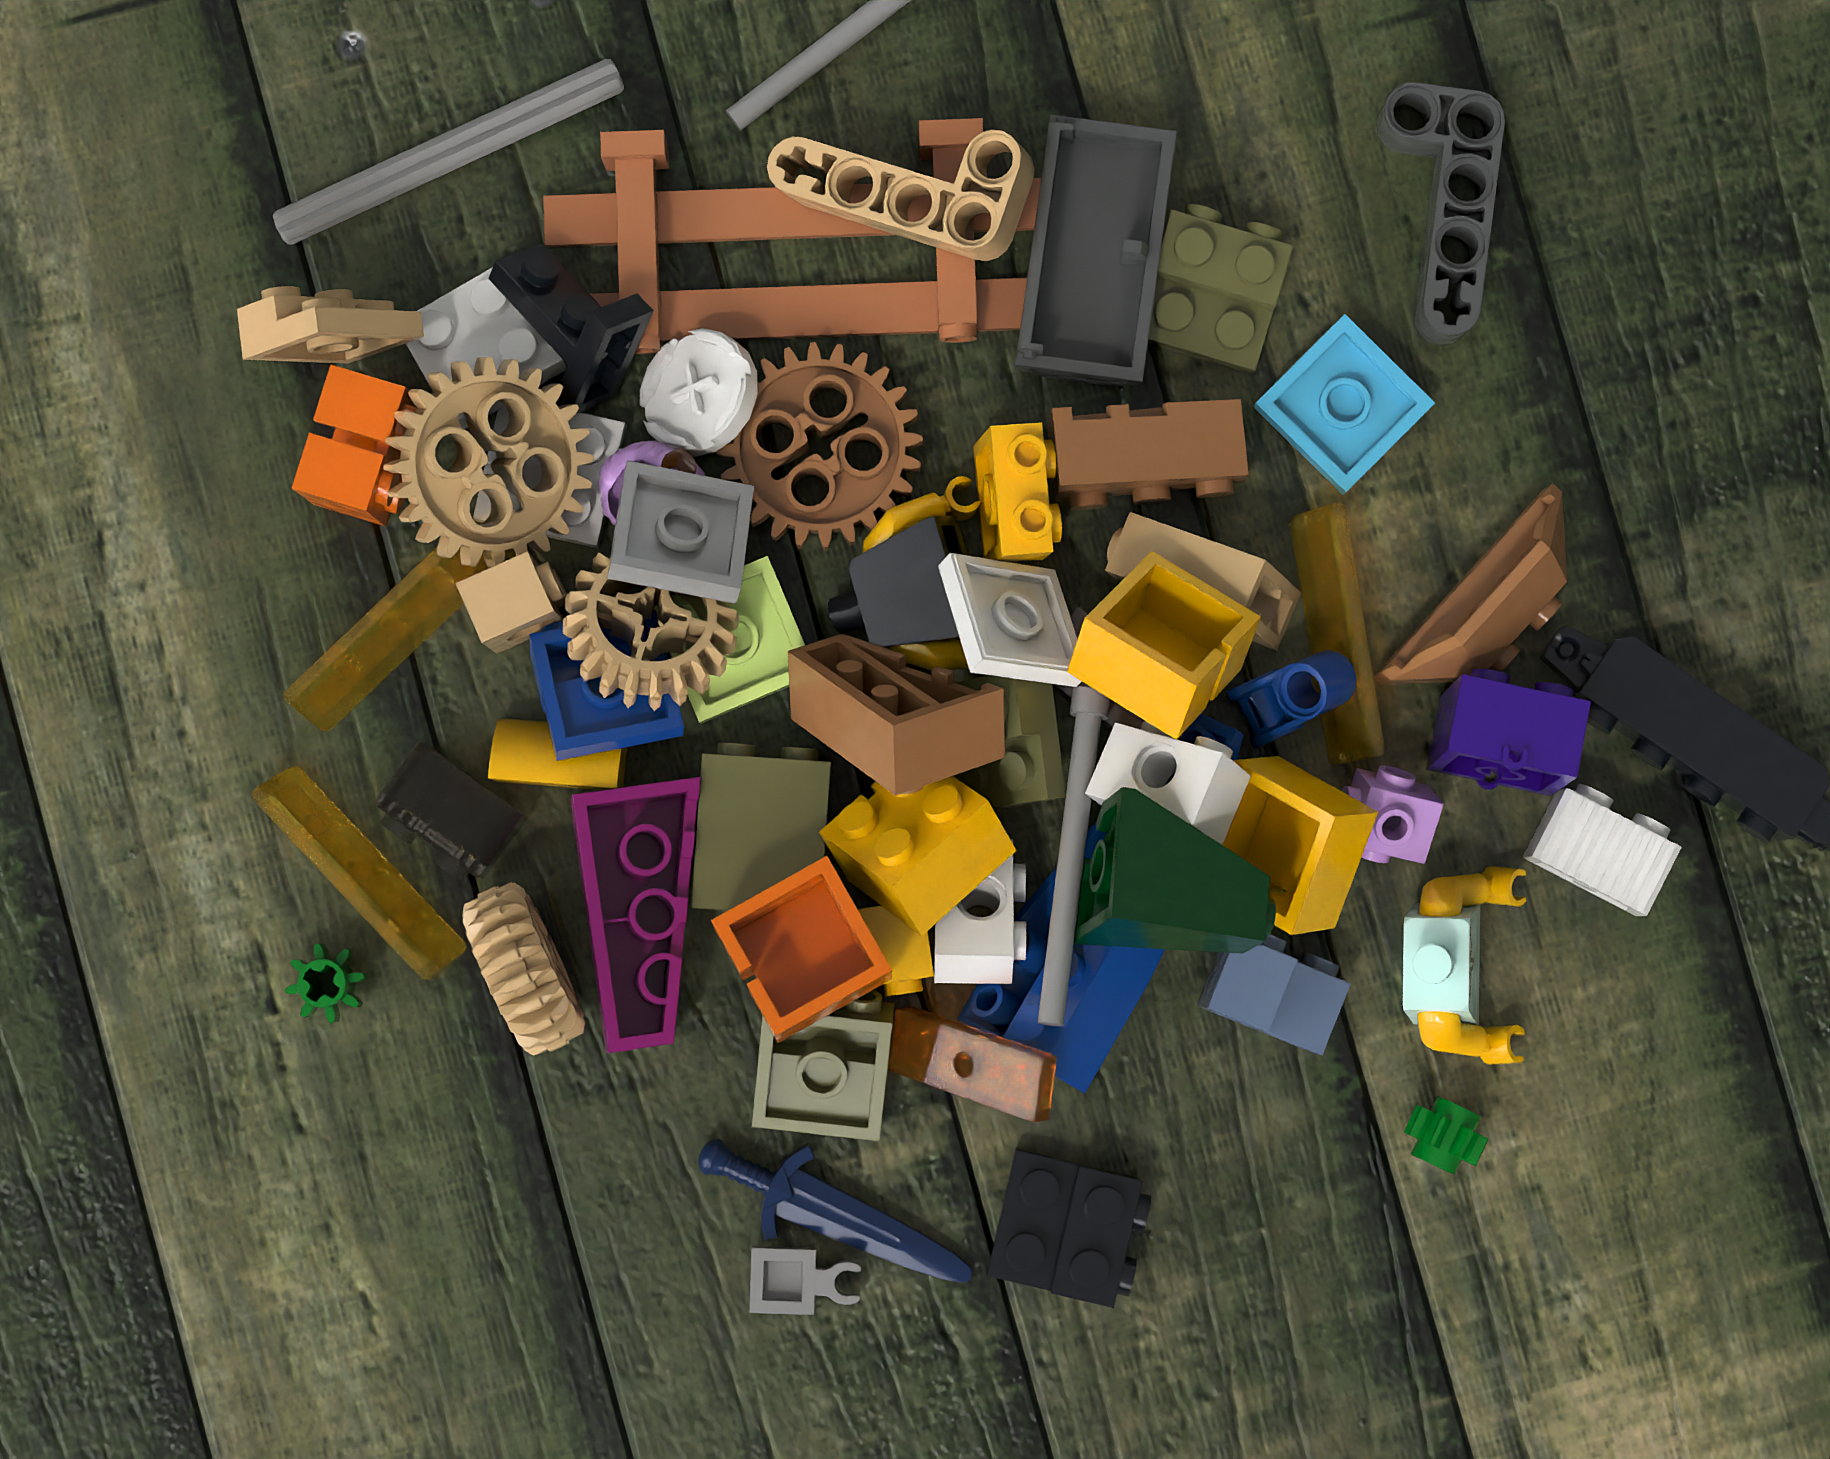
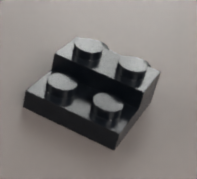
M1015 1149L986 1274L989 1277L1048 1290L1051 1294L1114 1308L1117 1294L1129 1297L1137 1258L1128 1257L1126 1253L1131 1231L1143 1233L1145 1230L1151 1205V1195L1140 1193L1143 1181L1139 1177Z

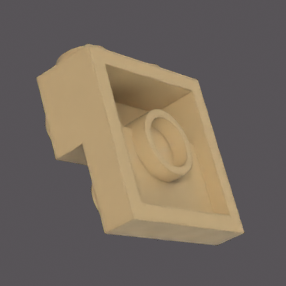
M273 287L261 292V300L237 309L243 360L349 364L424 337L421 312L395 310L394 302L387 300L354 299L353 291L347 289L326 290L316 293L315 297L301 296L299 287Z

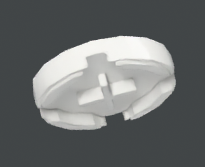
M704 328L688 331L693 335L686 336L680 341L673 338L662 346L661 351L655 355L647 366L640 387V406L645 408V417L648 422L644 420L643 422L648 433L658 442L669 445L674 449L681 447L694 457L716 452L734 440L750 419L758 395L757 370L749 352L726 334Z

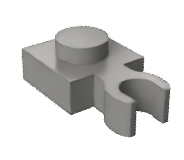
M752 1246L749 1313L814 1315L815 1295L827 1296L838 1304H855L860 1301V1293H842L836 1287L835 1278L842 1271L861 1272V1264L853 1260H840L829 1267H816L817 1248Z

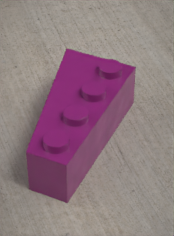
M701 777L574 794L570 798L606 1053L674 1044L691 860L693 858L695 820Z

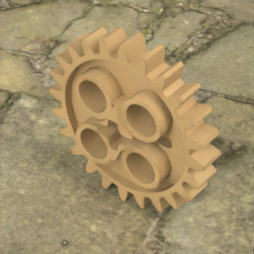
M477 357L474 373L466 361L452 362V381L442 372L429 373L428 379L433 393L430 394L422 389H411L408 394L418 409L415 413L395 411L393 415L401 425L407 428L404 436H390L385 439V443L401 451L399 460L390 461L383 465V470L399 473L402 477V483L388 491L389 497L408 498L410 502L400 514V521L411 523L422 520L423 524L418 530L415 539L418 542L429 543L440 536L437 555L451 558L460 548L462 565L476 567L483 553L487 567L496 566L504 562L505 551L510 559L527 552V543L539 552L551 550L545 532L548 530L555 534L567 535L570 530L561 517L564 511L582 513L584 510L582 505L572 497L573 490L591 488L592 486L591 481L577 475V466L594 461V455L577 452L575 444L590 434L589 429L570 428L568 423L579 410L578 405L565 404L557 406L555 403L562 392L563 386L560 383L548 384L538 389L542 370L539 368H528L519 377L518 360L503 359L497 372L492 357ZM496 401H501L509 413L507 428L500 435H497L491 429L488 422V413ZM460 413H464L467 416L466 422L471 434L461 427L458 421ZM447 435L455 442L457 458L449 469L444 470L436 460L435 448L440 439ZM485 451H495L498 457L491 463V469L494 474H483L481 467L488 462ZM533 455L541 464L542 477L535 488L529 489L524 483L522 468L525 461ZM482 490L489 497L491 511L488 518L478 525L470 514V502L472 497ZM508 491L515 495L520 502L521 508L518 512L513 510V503Z

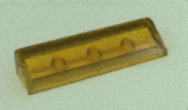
M1342 502L1333 503L1295 515L1290 520V528L1311 655L1326 650L1339 652L1349 660L1354 667L1356 675V689L1352 697L1343 705L1321 715L1328 761L1330 764L1339 765L1381 757L1385 752L1346 506H1343ZM1315 678L1317 693L1321 695L1320 684Z
M436 547L283 692L285 694L283 698L319 730L324 732L330 731L464 604L455 583L491 568L487 567L483 553L475 567L461 564L460 548L451 558H445L437 555Z
M297 766L290 767L257 786L251 792L253 795L251 798L422 980H436L465 953L467 949L466 943L301 768Z

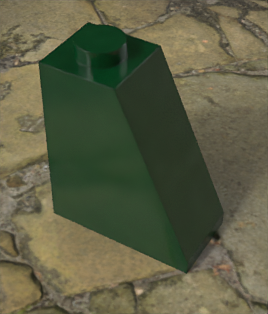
M1122 787L1102 803L1096 827L1097 831L1106 832L1104 840H1099L1096 844L1092 858H1085L1074 943L1096 946L1243 954L1265 942L1266 937L1270 935L1276 916L1275 900L1269 897L1270 876L1136 789Z

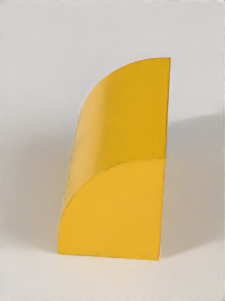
M499 718L492 741L488 779L505 783L591 790L623 788L627 747L556 761L548 722Z

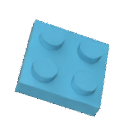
M1344 314L1253 407L1344 495L1435 402Z

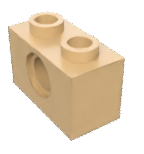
M528 551L455 583L481 643L496 654L530 640L531 633L540 632L544 626L563 621L564 619L560 608L565 606L567 593L556 570L551 568L549 562L540 565Z

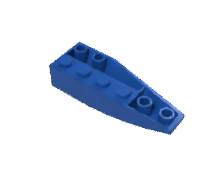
M1200 714L1178 740L1194 744L1197 736L1215 740L1233 751L1231 760L1234 761L1237 760L1244 735L1235 728ZM1175 773L1169 777L1166 784H1168L1172 780ZM1096 822L1087 832L1084 860L1085 858H1092L1096 844L1099 840H1104L1106 832L1097 831ZM1056 867L1021 908L1014 920L1026 921V960L1013 961L1012 984H977L957 1020L1085 1094L1147 987L1165 949L1096 946L1074 943L1064 1026H1049L1037 1023Z

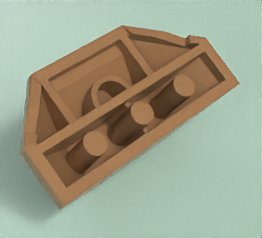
M1553 483L1550 484L1533 499L1373 676L1374 679L1381 685L1455 682L1462 674L1470 676L1473 669H1488L1502 672L1520 651L1512 642L1528 625L1538 631L1563 604L1555 596L1567 583L1562 491Z

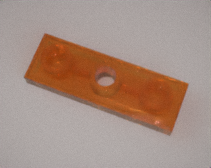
M912 1006L895 1009L888 1065L889 1071L1033 1123L1049 1120L1057 1056Z

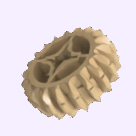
M598 552L597 556L593 558V572L580 570L575 579V588L578 591H570L565 599V610L570 615L563 619V634L565 637L572 638L568 642L567 653L571 660H583L580 665V675L583 680L588 681L602 676L599 692L603 697L609 696L617 688L624 690L623 703L628 708L636 702L637 694L649 696L648 703L654 711L661 706L662 694L669 693L673 701L679 706L687 700V686L704 694L709 689L710 678L708 674L720 677L725 672L727 665L724 655H731L735 651L737 638L731 632L738 627L739 615L736 612L737 610L729 608L732 603L673 592L685 599L693 607L700 619L692 618V611L678 607L672 601L670 591L607 579L610 558ZM647 587L640 593L623 594V592L630 589ZM659 606L657 628H650L648 639L646 642H643L644 619H651L654 607ZM600 627L611 629V636L624 640L631 648V657L617 650L606 639ZM673 652L681 654L672 659L654 661L656 657L663 653Z
M512 882L501 887L494 886L477 894V898L464 904L463 924L467 930L466 936L472 946V953L479 964L481 974L499 1008L500 1014L506 1020L510 1032L514 1033L518 1044L533 1056L547 1050L551 1052L569 1044V1040L584 1032V1013L575 993L574 984L568 975L557 947L538 909L534 906L524 888Z

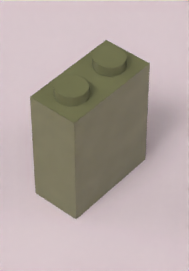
M718 743L717 754L702 753L691 908L728 911L826 856L827 845L820 836L819 831L828 824L832 764L831 762L819 761L820 750L781 747V759L755 757V745Z

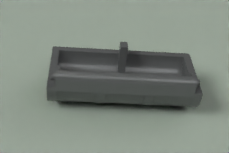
M1050 115L1015 366L1018 369L1043 377L1099 385L1135 386L1142 383L1177 131Z

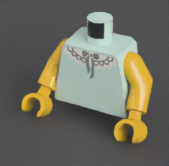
M1489 866L1482 874L1474 873L1435 878L1423 887L1420 903H1415L1405 915L1403 1010L1413 1024H1418L1422 1042L1432 1050L1473 1057L1480 1056L1483 1062L1488 1065L1522 1063L1524 1061V1057L1515 1056L1510 1047L1511 1036L1525 1035V1031L1521 1026L1508 1025L1484 1028L1479 1026L1480 904L1486 902L1517 907L1524 905L1526 897L1514 896L1512 894L1513 881L1517 876L1526 875L1524 869Z

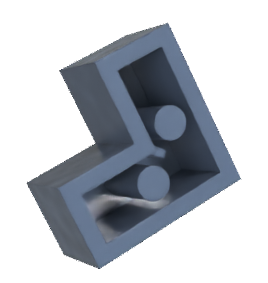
M1273 935L1267 936L1265 942L1243 954L1217 953L1197 1003L1198 1007L1314 1054L1323 1055L1351 985L1349 982L1336 978L1339 965L1306 952L1303 953L1299 963L1297 962L1298 959L1283 953L1287 942Z

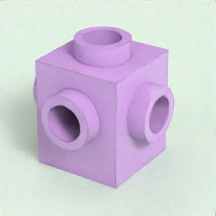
M1382 765L1379 766L1377 773L1356 768L1351 787L1344 786L1341 791L1378 811L1362 858L1378 863H1389L1392 856L1425 864L1444 805L1429 785L1415 782L1416 777L1413 774L1396 767Z

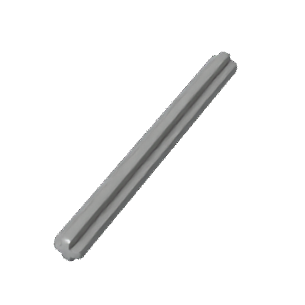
M604 59L275 211L273 214L275 226L281 238L287 244L293 245L620 94L624 90L622 78L611 59Z

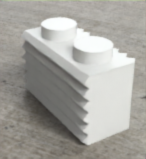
M1578 784L1575 791L1568 788L1558 790L1553 795L1552 801L1547 807L1546 813L1542 817L1533 838L1530 840L1523 858L1634 916H1647L1682 848L1667 839L1671 830L1660 822L1639 813H1635L1631 821L1620 814L1612 812L1610 807L1613 799L1584 784Z

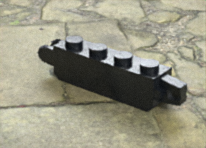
M1567 625L1560 627L1553 635L1550 642L1544 648L1540 659L1574 690L1573 698L1591 701L1588 724L1606 734H1610L1613 728L1634 742L1630 748L1634 755L1656 769L1663 770L1667 764L1687 778L1683 787L1689 793L1715 807L1721 801L1740 814L1736 823L1757 839L1769 843L1772 837L1778 841L1797 837L1806 844H1812V848H1818L1819 851H1824V849L1830 851V802L1823 798L1830 783L1825 766L1634 636L1616 639L1604 644Z

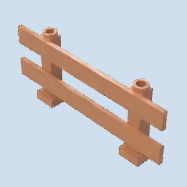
M983 118L919 120V159L932 160L933 178L954 184L969 143L978 134L983 132ZM664 130L600 132L601 158L606 171H615L616 193L543 196L546 248L618 245L619 293H595L590 295L603 307L638 293L654 310L635 354L657 353L661 351L660 343H668L673 338L680 341L686 336L693 335L688 331L700 328L722 332L735 341L939 333V340L947 343L977 340V332L1020 330L1027 278L976 280L974 259L940 248H936L937 281L660 291L658 244L895 235L803 206L776 187L657 192L656 170L669 169V149ZM1033 178L1016 231L1034 230L1041 178ZM853 184L850 190V202L856 204L864 201L869 197L873 184ZM931 195L918 196L911 202L907 213L909 222L922 220L928 215L932 206ZM980 213L970 219L966 227L967 240L974 241V232L989 231L992 221L990 213Z

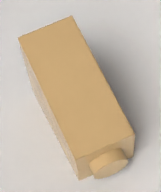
M1129 513L1124 527L1119 528L1114 533L1109 543L1106 572L1121 582L1151 551H1154L1260 615L1261 619L1252 641L1276 651L1278 650L1302 594L1293 584L1265 559L1138 514Z

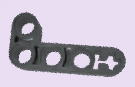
M1417 82L1405 83L1396 87L1382 106L1376 121L1377 134L1381 142L1390 150L1434 158L1414 317L1415 326L1420 336L1429 343L1445 346L1459 341L1477 322L1481 311L1505 125L1504 111L1500 103L1492 95L1481 91ZM1399 106L1415 108L1423 118L1424 127L1412 131L1402 128L1394 118L1393 109ZM1462 114H1471L1478 117L1485 126L1486 136L1481 139L1465 137L1457 126L1456 118ZM1460 175L1468 177L1477 187V199L1473 201L1457 199L1449 189V178ZM1446 237L1461 239L1469 249V261L1464 264H1456L1447 260L1441 251V240ZM1459 283L1452 292L1450 309L1451 312L1461 315L1451 325L1444 324L1443 313L1434 310L1445 299L1448 293V285Z

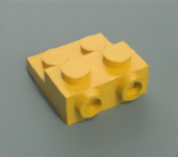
M1042 422L990 426L973 445L977 499L981 501L978 511L982 557L1011 563L1043 560L1053 552V543L1060 542L1062 536L1059 505L1057 503L1049 504L1047 479L1055 478L1056 454L1053 440H1044Z

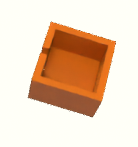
M330 364L313 420L317 423L334 427L335 431L332 439L313 433L308 434L292 489L313 505L386 527L390 512L398 515L406 498H395L388 495L389 490L402 483V477L399 473L383 470V465L390 461L399 460L401 451L385 443V439L390 436H404L407 429L393 416L395 411L415 413L418 409L411 401L408 394L409 390L405 386Z
M828 856L821 858L711 920L718 937L742 980L744 981L755 974L756 979L747 983V987L778 1043L892 979V969Z

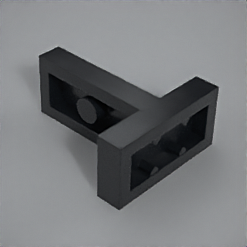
M543 243L496 260L488 279L568 365L560 382L563 389L556 403L559 406L577 404L579 407L577 413H580L615 398L654 310L638 293L601 307Z

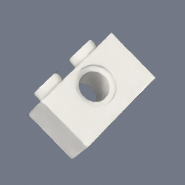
M1147 721L1143 722L1141 729L1115 722L1085 794L1102 806V803L1120 788L1136 789L1222 845L1251 776L1231 760L1233 751L1215 740L1197 736L1194 744L1172 738ZM1175 773L1172 780L1168 784H1166L1169 777Z
M1013 854L935 924L934 983L1012 984L1013 961L1026 960V921H1014L1013 902H1025L1026 865L1013 863ZM982 905L989 907L994 913L986 917H976L969 914L966 910L972 906Z

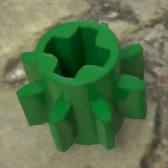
M321 943L315 944L313 951L314 961L308 963L305 960L292 959L290 962L292 967L300 973L297 984L285 988V993L292 995L300 994L301 998L306 1002L301 1008V1017H310L318 1008H324L325 1016L329 1023L339 1022V1005L344 1003L351 1007H361L363 1005L362 1000L353 993L356 982H362L369 978V976L365 972H353L348 965L352 959L353 950L344 949L337 955L336 959H329L326 945ZM335 969L337 973L333 978V982L340 988L338 994H327L319 997L317 993L320 990L321 984L314 979L316 972H330Z
M1437 1096L1431 1111L1416 1105L1404 1130V1133L1417 1139L1411 1155L1453 1175L1456 1174L1461 1161L1477 1166L1489 1138L1475 1132L1482 1117Z

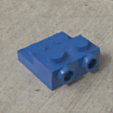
M653 610L651 619H644L643 642L647 641L650 628H657L656 610ZM563 621L548 624L540 632L530 634V657L542 709L546 713L556 761L683 736L684 724L680 707L673 701L669 693L662 694L661 706L655 711L650 707L648 703L649 696L637 694L636 702L628 708L623 703L624 690L617 688L609 696L603 697L599 692L602 676L584 681L580 675V665L583 660H571L568 656V642L572 638L565 637L563 634ZM600 627L606 639L617 650L631 657V648L624 640L611 636V629ZM666 653L660 654L654 659V661L668 660Z

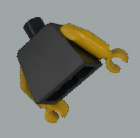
M965 476L956 477L950 481L942 496L932 492L894 506L885 512L863 540V553L849 561L848 570L854 590L829 599V616L833 626L840 634L865 627L870 643L880 647H890L892 651L904 654L907 664L927 670H932L937 666L948 670L969 668L938 566L949 553L967 555L958 521L968 520L974 516L981 501H976L969 506H961L954 501L952 493L969 487L972 482L971 479Z

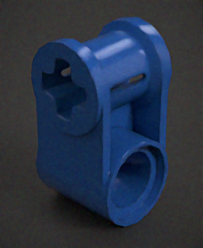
M1326 650L1303 658L1281 669L1276 668L1231 689L1227 694L1231 701H1238L1254 734L1250 742L1255 750L1306 726L1305 722L1343 705L1352 697L1356 689V675L1354 667L1345 656L1339 652ZM1311 674L1315 676L1320 684L1321 695L1312 686Z

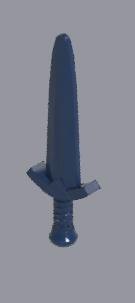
M721 1139L709 1141L700 1151L698 1165L704 1175L728 1176V1179L736 1180L739 1184L743 1183L745 1187L754 1188V1191H760L765 1195L761 1213L764 1241L777 1238L778 1236L775 1222L776 1215L900 1266L940 1279L968 1282L972 1276L970 1266L948 1248L911 1226L800 1169L801 1165L815 1157L809 1143L788 1155L777 1170L772 1172L766 1167H760V1164L752 1163L749 1159L745 1160L740 1155L736 1156Z

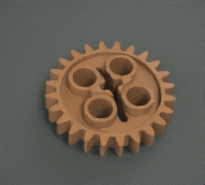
M816 342L810 343L807 360L800 362L790 347L784 348L785 367L778 370L767 359L761 360L765 379L760 383L757 381L758 395L750 419L733 440V443L726 444L716 451L718 458L735 461L736 464L722 473L721 478L722 480L754 486L752 502L756 506L751 513L750 524L755 527L770 517L774 520L771 530L773 540L778 541L787 529L790 528L795 530V540L798 549H803L810 533L819 535L823 550L828 551L832 542V533L841 531L846 542L853 546L855 545V526L862 524L871 532L877 524L874 514L879 510L885 513L888 509L896 506L890 498L893 493L902 496H911L913 493V487L901 478L902 473L920 472L921 469L920 461L905 455L906 450L915 449L923 445L922 435L904 432L905 427L918 419V412L916 409L898 411L897 406L906 397L907 389L905 386L886 391L884 386L888 381L890 369L885 366L872 376L867 374L868 354L862 352L853 364L849 365L844 363V351L841 344L836 345L830 360L821 359ZM823 389H835L845 396L847 404L838 416L823 418L817 415L811 408L813 397ZM866 414L868 416V421L864 425L850 430L833 440L830 444L832 456L829 459L823 461L821 456L816 453L803 460L782 479L774 480L771 477L775 469L800 458L808 452L810 448L807 438L810 435L816 433L820 439L826 440L844 428L857 415ZM772 423L784 424L794 434L791 445L780 453L767 452L758 444L760 432ZM858 441H870L880 448L882 458L875 468L868 471H859L847 463L846 453L848 449ZM807 475L821 477L829 486L827 497L815 506L800 504L793 496L795 484Z

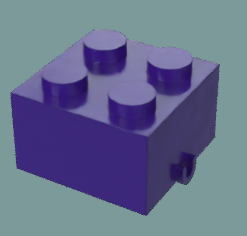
M1473 669L1470 676L1462 674L1439 698L1426 770L1476 780L1477 784L1485 790H1492L1500 785L1547 796L1553 795L1577 778L1591 701L1573 698L1574 690L1560 684L1538 682L1535 683L1534 689L1509 684V675L1494 670ZM1491 771L1494 772V781L1492 783L1485 782V775L1490 776Z

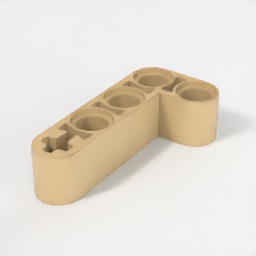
M988 130L978 134L971 140L964 153L954 184L803 137H790L782 140L773 148L768 157L767 164L769 178L775 187L803 206L981 261L998 258L1010 246L1033 182L1035 170L1032 158L1011 135L1001 130ZM1002 152L1012 153L1013 161L1009 171L1000 178H988L987 166L990 160ZM811 164L826 176V183L823 184L820 180L807 175H799L795 179V172L797 168L808 169ZM872 177L873 188L869 197L862 202L851 203L849 196L853 184L860 178ZM931 195L932 206L928 215L922 220L909 222L907 213L911 202L918 196ZM980 213H990L992 221L987 234L981 239L967 240L966 227L970 219Z

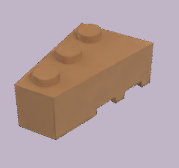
M1241 399L1167 402L1162 404L1163 407L1129 410V404L1109 405L1106 407V413L1072 416V407L1052 408L1047 432L1048 439L1053 440L1056 454L1055 478H1052L1055 502L1069 501L1070 510L1079 511L1107 507V497L1132 495L1133 504H1152L1171 500L1170 491L1196 488L1197 498H1213L1234 494V484H1243L1249 475Z
M839 634L788 651L791 719L895 796L918 792L927 784L1005 758L1004 688L986 683L981 686L980 691L954 683V671L937 666L931 670L932 675L906 667V657L904 654L845 634Z

